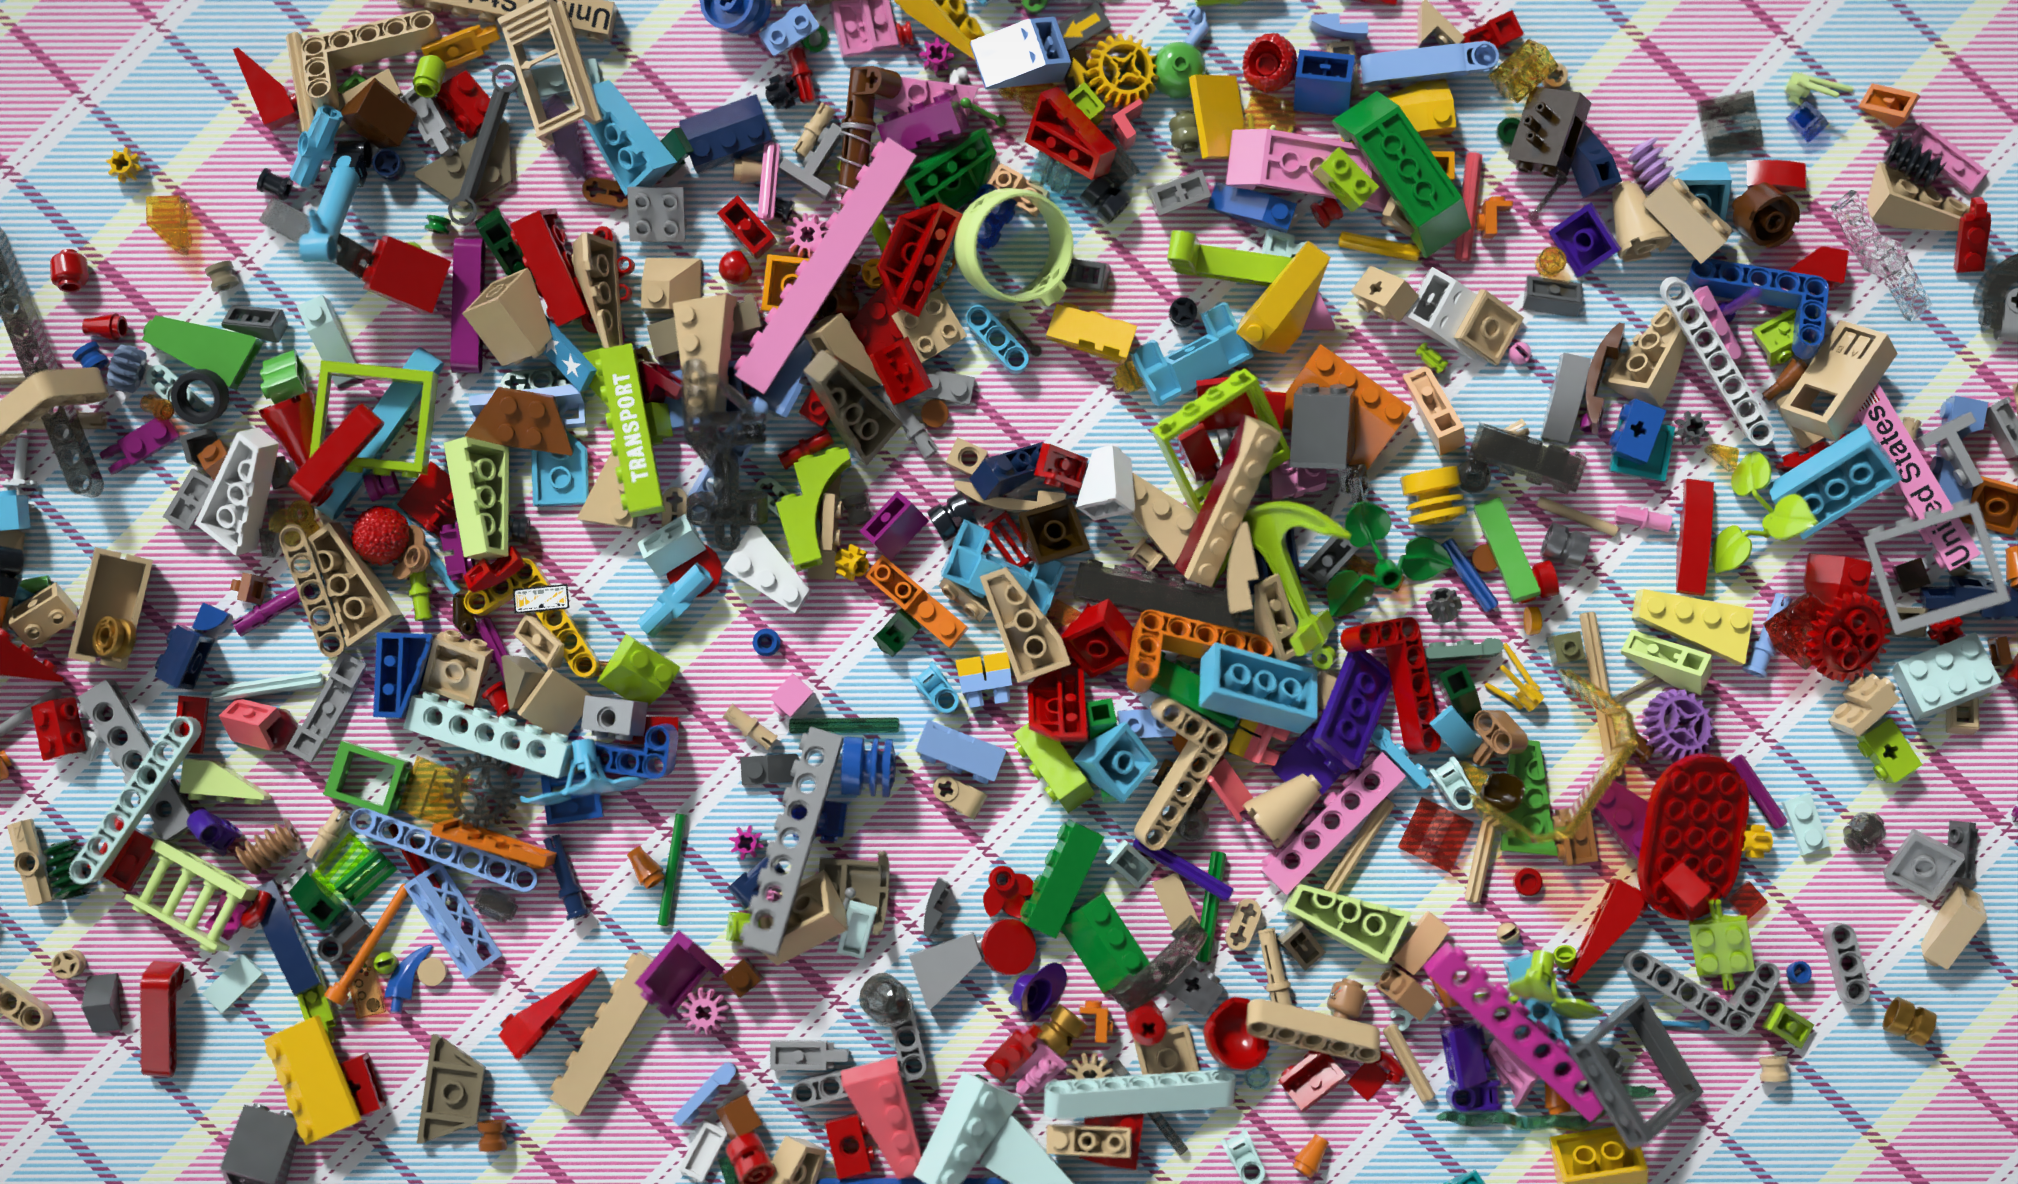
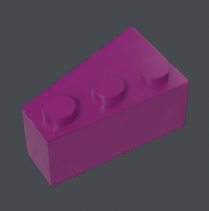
M1599 775L1578 793L1590 805L1592 811L1629 857L1639 859L1648 802L1609 776Z

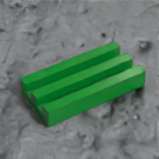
M377 848L334 886L355 907L397 870V867ZM378 859L381 860V861H380L379 863H377L371 870L366 871V872L360 877V879H359L357 882H355L349 889L346 888L352 881H354L359 875H361V874H362L366 869H368L373 863H375Z

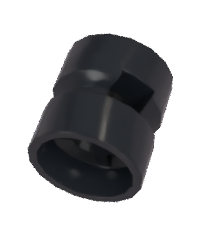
M1107 174L1094 179L1080 196V199L1090 209H1097V215L1107 225L1113 222L1132 201V198L1122 188H1115V181Z
M961 492L948 498L945 506L938 504L926 511L944 542L957 535L964 519L974 524L978 523Z

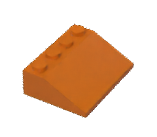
M1320 344L1286 391L1283 426L1292 432L1294 394L1303 384L1315 383L1319 387L1327 388L1334 384L1347 385V388H1355V454L1346 470L1361 479L1397 431L1412 407Z

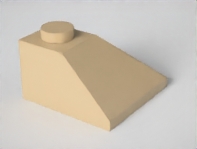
M646 258L641 284V309L644 313L674 314L673 303L701 298L702 259Z

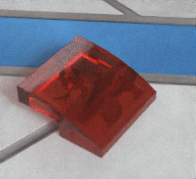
M1421 797L1398 848L1451 874L1475 823Z

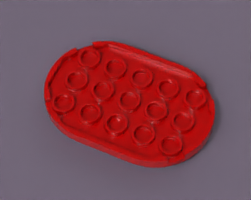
M1705 753L1686 756L1668 767L1651 790L1638 859L1637 877L1641 893L1646 902L1654 910L1671 919L1686 920L1659 879L1678 861L1683 862L1710 887L1711 892L1707 897L1709 900L1714 899L1715 904L1716 899L1720 900L1721 897L1724 899L1727 897L1736 881L1749 813V792L1745 780L1741 779L1736 767L1729 761ZM1710 906L1697 918L1710 913Z

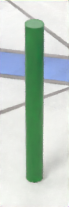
M676 813L657 925H669L687 817L685 814Z

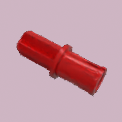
M804 47L792 48L787 52L793 72L791 77L799 86L800 101L802 103H811L815 101L816 97L811 80L813 72L809 69Z

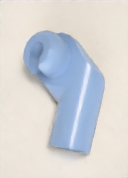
M1195 6L1190 8L1187 13L1192 31L1184 42L1192 44L1197 48L1208 33L1209 26L1205 12Z

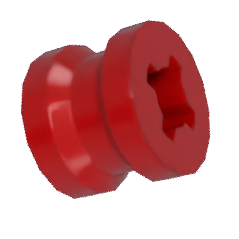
M1324 197L1320 203L1315 202L1310 205L1314 218L1324 229L1330 226V222L1334 219L1339 220L1344 216L1341 207L1334 198Z

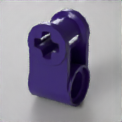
M204 809L193 812L188 817L186 823L188 829L202 845L209 847L221 856H225L228 847L233 841L243 835L234 824Z
M1488 1079V1081L1461 1089L1465 1090L1467 1094L1465 1102L1457 1104L1455 1101V1095L1460 1090L1450 1085L1446 1091V1100L1449 1105L1459 1111L1502 1110L1498 1093V1086L1501 1085V1081Z

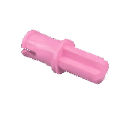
M1623 505L1617 506L1614 519L1616 521L1639 526V529L1642 530L1650 528L1668 533L1671 528V515L1648 511V508L1641 510Z

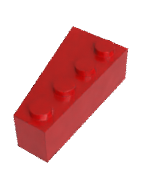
M554 208L538 210L510 223V226L512 228L511 237L514 243L520 246L524 254L523 263L532 272L536 280L534 284L540 297L544 298L548 306L546 308L547 315L552 323L560 327L591 313L574 273L572 254L564 246L565 241L568 240L564 229H559L556 225L555 219L559 218L557 209Z

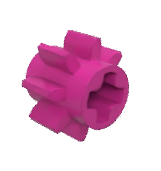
M936 37L935 43L932 44L925 41L926 52L919 53L921 59H927L923 64L924 70L931 67L934 69L935 75H937L938 69L944 68L948 71L947 60H954V54L947 53L950 43L948 42L943 45L939 43L938 37ZM931 53H941L942 59L939 60L938 58H934L932 60Z
M749 825L747 832H743L740 827H737L736 830L739 835L737 837H729V840L735 842L736 846L732 848L731 852H741V860L745 859L747 853L756 858L757 853L755 849L764 847L763 844L758 843V838L762 836V832L752 833V825ZM743 835L746 838H753V842L750 844L752 849L749 850L748 847L742 848L740 846V843L743 842Z

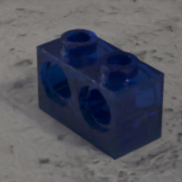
M982 184L971 203L979 197L998 189L992 184ZM1009 198L999 204L1000 208L996 214L992 211L988 213L982 223L985 226V234L981 238L977 236L976 246L979 249L989 250L990 247L993 248L1001 238V233L999 232L1004 224H1008L1014 217L1016 212L1014 208L1018 202Z

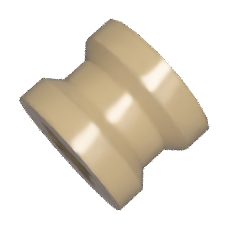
M78 950L61 951L52 959L51 968L53 973L59 978L68 979L76 977L85 970L86 958Z
M1759 1057V1064L1762 1066L1760 1081L1779 1082L1789 1080V1074L1785 1069L1788 1057Z

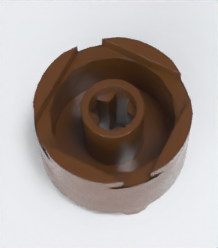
M1767 182L1749 188L1741 196L1737 197L1732 204V209L1734 210L1733 222L1736 229L1759 246L1775 248L1782 245L1793 235L1794 231L1792 229L1795 222L1799 223L1800 210L1797 203Z

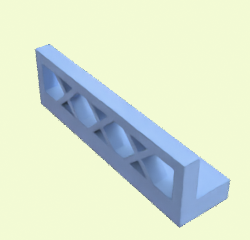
M574 385L523 390L554 395L560 417L563 419L566 429L586 427L585 396L583 391L579 392ZM493 394L469 396V407L473 413L474 421ZM579 408V418L566 419L562 416L568 409Z
M437 863L404 885V888L465 979H468L502 956V953L442 863ZM436 872L442 880L441 889L433 887L427 877ZM446 897L456 901L458 904L457 912L448 910L445 905ZM462 920L470 922L472 925V936L464 934L462 931ZM477 944L485 945L492 956L482 961L476 952Z

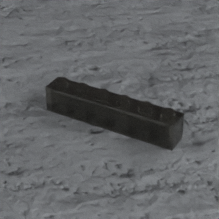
M1087 559V563L1080 562L1073 591L1075 599L1100 603L1109 599L1118 608L1142 613L1146 610H1156L1239 630L1243 611L1229 612L1227 588H1224L1223 592L1214 590L1213 585L1212 587L1197 583L1196 586L1185 584V579L1169 576V580L1160 579L1157 573L1142 571L1141 574L1131 573V568L1121 565H1115L1114 569L1103 567V562Z

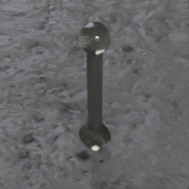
M1558 175L1556 177V183L1534 211L1529 212L1528 219L1535 222L1538 220L1539 213L1560 186L1567 182V176Z
M1002 311L999 314L1000 320L1006 321L1028 345L1034 357L1040 356L1042 352L1041 347L1034 345L1011 320L1009 312Z

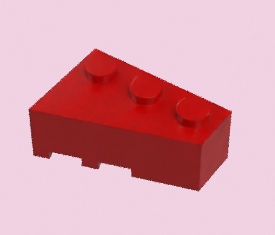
M1058 86L1040 93L1025 143L1091 180L1109 173L1117 151L1116 146Z

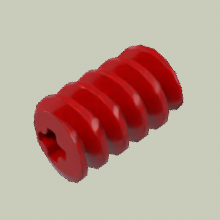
M1142 997L1129 1003L1126 1008L1125 1018L1135 1041L1146 1046L1156 1045L1162 1041L1167 1028L1160 1009L1155 1002L1149 998Z

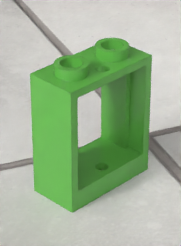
M341 741L323 795L384 815H393L394 811H398L402 804L403 795H400L403 784H407L410 779L412 769L409 768L411 761L349 741ZM355 753L396 766L383 805L342 792Z

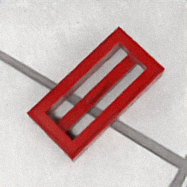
M1007 511L983 526V528L990 530V538L1009 563L1022 568L1031 562L1032 559L1029 556L1025 558L1000 523L1005 519L1022 543L1021 531ZM996 526L1021 562L1016 564L991 529L992 527Z

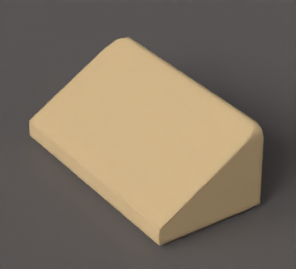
M530 612L525 613L513 635L547 667L560 668L563 661L564 644Z

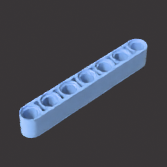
M357 809L351 815V827L354 831L364 836L520 892H530L537 886L538 877L535 871L522 864L468 845L433 836L430 831L369 809ZM362 814H369L372 819L370 827L364 830L359 829L357 826L358 817ZM388 824H396L399 829L397 837L387 839L384 836V828ZM417 833H422L426 839L425 845L420 849H414L410 843L411 837ZM442 843H449L453 849L451 856L445 859L440 858L437 854V848ZM473 852L479 856V863L475 868H467L464 865V857L468 853ZM496 862H502L506 866V873L500 878H494L490 872L491 866ZM521 872L531 873L533 882L529 887L523 888L517 884V877Z

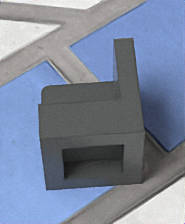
M202 429L179 436L186 461L194 466L201 465L197 455L205 447L218 440L216 432L209 429Z

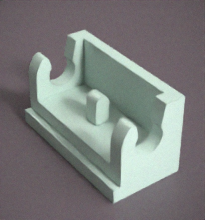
M686 514L637 542L644 560L658 578L706 550L704 543L699 538V533Z

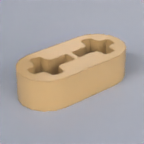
M677 487L666 490L663 494L665 512H662V527L672 522L673 516H677V518L683 514H686L687 517L689 516L687 494ZM673 493H677L680 498H683V502L677 505V512H673V504L668 502V498H672Z
M1246 898L1237 903L1226 929L1225 942L1233 950H1243L1249 945L1260 919L1261 908L1253 899ZM1249 903L1253 904L1252 909L1256 911L1255 915L1249 916L1246 923H1242L1244 913L1240 911L1241 907H1247ZM1240 925L1244 926L1242 936L1245 937V941L1233 945L1234 940L1230 937V934L1237 933Z

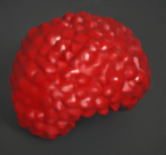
M1264 34L1261 37H1257L1245 50L1242 70L1244 71L1243 75L1246 82L1253 86V88H1257V90L1264 93L1281 90L1291 83L1295 77L1298 63L1296 50L1293 44L1285 37L1280 36V34Z
M375 505L359 515L353 525L354 529H352L351 535L356 553L362 556L363 560L382 566L392 563L404 552L409 541L408 531L410 526L407 519L397 510Z

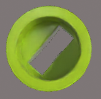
M1561 945L1554 950L1553 954L1556 956L1555 963L1560 969L1569 970L1576 965L1577 954L1572 946Z
M382 952L374 959L375 970L383 975L394 972L398 966L397 957L391 952ZM391 960V965L381 968L378 965V962Z

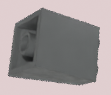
M1315 383L1303 384L1294 394L1290 467L1346 470L1355 454V388H1347V385L1334 384L1330 388L1319 387Z
M244 1104L219 1168L226 1184H286L299 1139L297 1122L292 1113L281 1111L278 1114L270 1112L268 1107L261 1104H253V1106Z

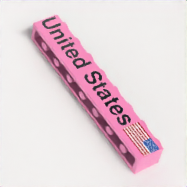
M1877 383L1852 421L1854 424L1860 422L1861 426L1866 424L1896 464L1902 480L1891 487L1897 496L1903 494L1908 503L1904 508L1913 520L1916 518L1918 520L1924 519L1923 513L1940 508L1942 513L1953 510L1950 501L1879 383ZM1959 517L1918 530L1926 545L1932 543L1937 553L1933 554V557L1941 569L1946 567L1950 572L1981 555Z

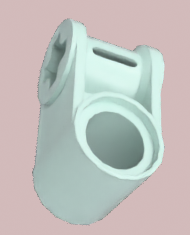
M1451 756L1449 762L1436 770H1429L1434 783L1444 794L1453 809L1464 811L1471 809L1475 805L1477 794L1454 756ZM1452 770V773L1443 778V775ZM1459 790H1464L1469 795V802L1465 806L1459 805L1456 801V794Z
M1246 1128L1242 1129L1240 1134L1227 1141L1225 1139L1220 1140L1242 1181L1246 1184L1261 1183L1265 1177V1170ZM1249 1164H1255L1259 1168L1258 1175L1252 1179L1244 1176V1169Z

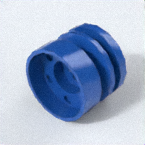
M844 737L841 795L860 796L863 784L866 783L869 784L871 796H876L877 784H882V797H890V791L895 782L896 754L893 739H885L884 751H879V738H874L871 750H865L863 737Z

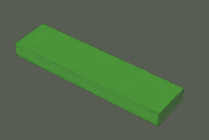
M1498 497L1474 505L1473 510L1513 604L1539 596L1541 590L1501 498Z

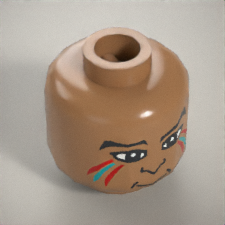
M1342 978V981L1335 982L1327 1001V1008L1334 1012L1333 1016L1348 1020L1350 1018H1359L1367 999V993L1363 990L1364 985L1347 978Z

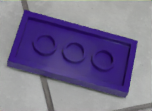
M1366 650L1347 653L1313 737L1315 742L1351 770L1360 768L1392 687L1389 669Z

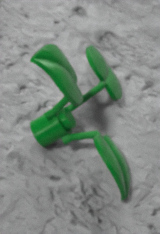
M1367 502L1357 503L1348 512L1344 529L1351 535L1348 541L1353 546L1360 548L1371 543L1379 560L1374 568L1376 577L1367 574L1359 577L1352 570L1336 574L1330 580L1327 587L1331 617L1349 614L1368 603L1374 592V587L1369 581L1375 582L1377 586L1381 584L1385 589H1394L1401 583L1403 572L1411 580H1427L1453 566L1449 554L1434 539L1417 537L1406 544V555L1400 556L1396 566L1392 560L1383 558L1375 540L1386 537L1390 531L1391 518L1388 512L1375 504Z

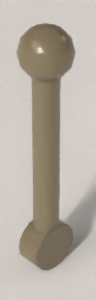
M1654 675L1652 678L1612 697V700L1616 703L1656 681L1662 682L1663 680Z

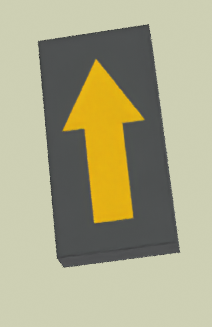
M1096 1L1061 22L1058 26L1069 52L1110 28L1111 23Z

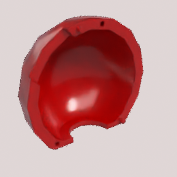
M1232 997L1224 1001L1213 1011L1204 1026L1203 1035L1208 1051L1216 1062L1229 1069L1248 1070L1257 1067L1266 1058L1270 1048L1269 1040L1254 1037L1246 1030L1247 1006L1250 1002L1247 998Z

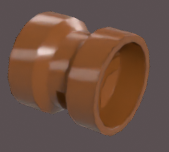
M496 1119L478 1122V1131L484 1134L478 1142V1150L480 1152H494L507 1149V1140L501 1134L507 1129L506 1120Z

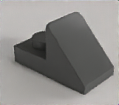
M797 754L740 757L742 785L793 782L794 777L791 776V770L794 761L797 760Z

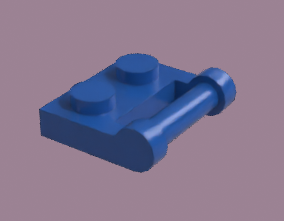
M591 770L592 774L599 777L597 770ZM586 771L574 773L572 785L583 783L587 780ZM546 774L541 775L543 794L552 793L553 787L566 786L568 775L561 778H555ZM601 793L586 795L569 794L571 799L554 805H545L547 825L604 817Z

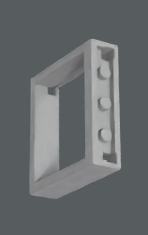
M1969 499L1952 504L1953 510L1944 513L1941 512L1940 508L1923 513L1925 518L1913 522L1912 517L1896 521V527L1886 531L1884 525L1867 530L1868 536L1863 537V542L1895 635L2010 601L1977 502L1970 504ZM1971 514L1996 592L1900 620L1875 543Z

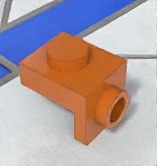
M1494 196L1489 197V201H1485L1481 205V214L1477 215V231H1481V239H1493L1497 235V211H1510L1513 207V201H1506V197Z
M1086 1000L1085 1005H1079V1013L1095 1014L1094 1040L1095 1042L1107 1043V1036H1112L1113 1019H1108V1007L1102 1006V1001Z

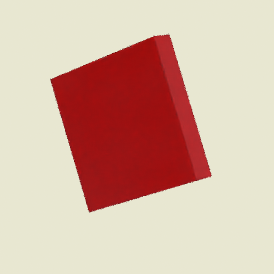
M1229 377L1196 380L1197 399L1206 394L1207 390L1218 386L1229 379ZM1244 392L1199 421L1198 425L1202 423L1206 430L1238 427L1243 415L1254 418V408L1247 393Z

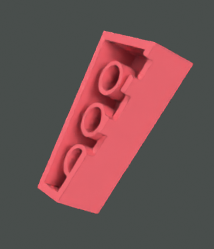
M897 1057L841 1071L844 1090L897 1179L912 1176L923 1153Z

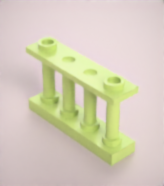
M155 838L151 849L160 853L158 856L160 860L142 895L126 894L124 899L133 904L132 909L144 915L150 913L201 943L199 947L213 954L216 951L228 952L230 946L220 941L219 938L238 902L241 903L242 900L254 901L259 890L172 841ZM176 862L182 866L180 869L182 874L167 903L162 908L151 902L170 864ZM199 875L205 879L203 881L205 886L185 921L174 915V912L191 879ZM222 888L227 891L226 896L228 898L208 934L196 926L215 890Z

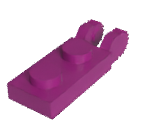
M164 412L117 440L116 444L110 445L101 451L99 455L102 460H105L121 451L125 454L126 458L108 467L112 475L131 465L135 466L180 439L179 436L181 435L168 413Z

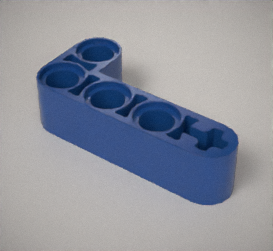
M665 723L651 727L646 733L644 748L595 741L596 756L600 757V764L604 772L658 779L671 774L675 768L678 731L671 724ZM660 730L666 734L665 744L658 740V732ZM603 750L609 754L610 760L608 764L601 758ZM630 754L636 759V766L634 768L628 763V756ZM656 758L660 759L663 763V770L661 772L655 768L654 762Z

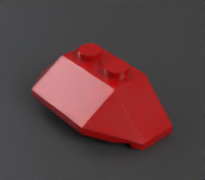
M937 202L898 216L877 265V270L893 306L913 316H920L963 216L962 213Z
M1070 659L1071 664L1039 675L1028 685L1027 689L1029 730L1057 742L1087 741L1084 671L1075 659Z

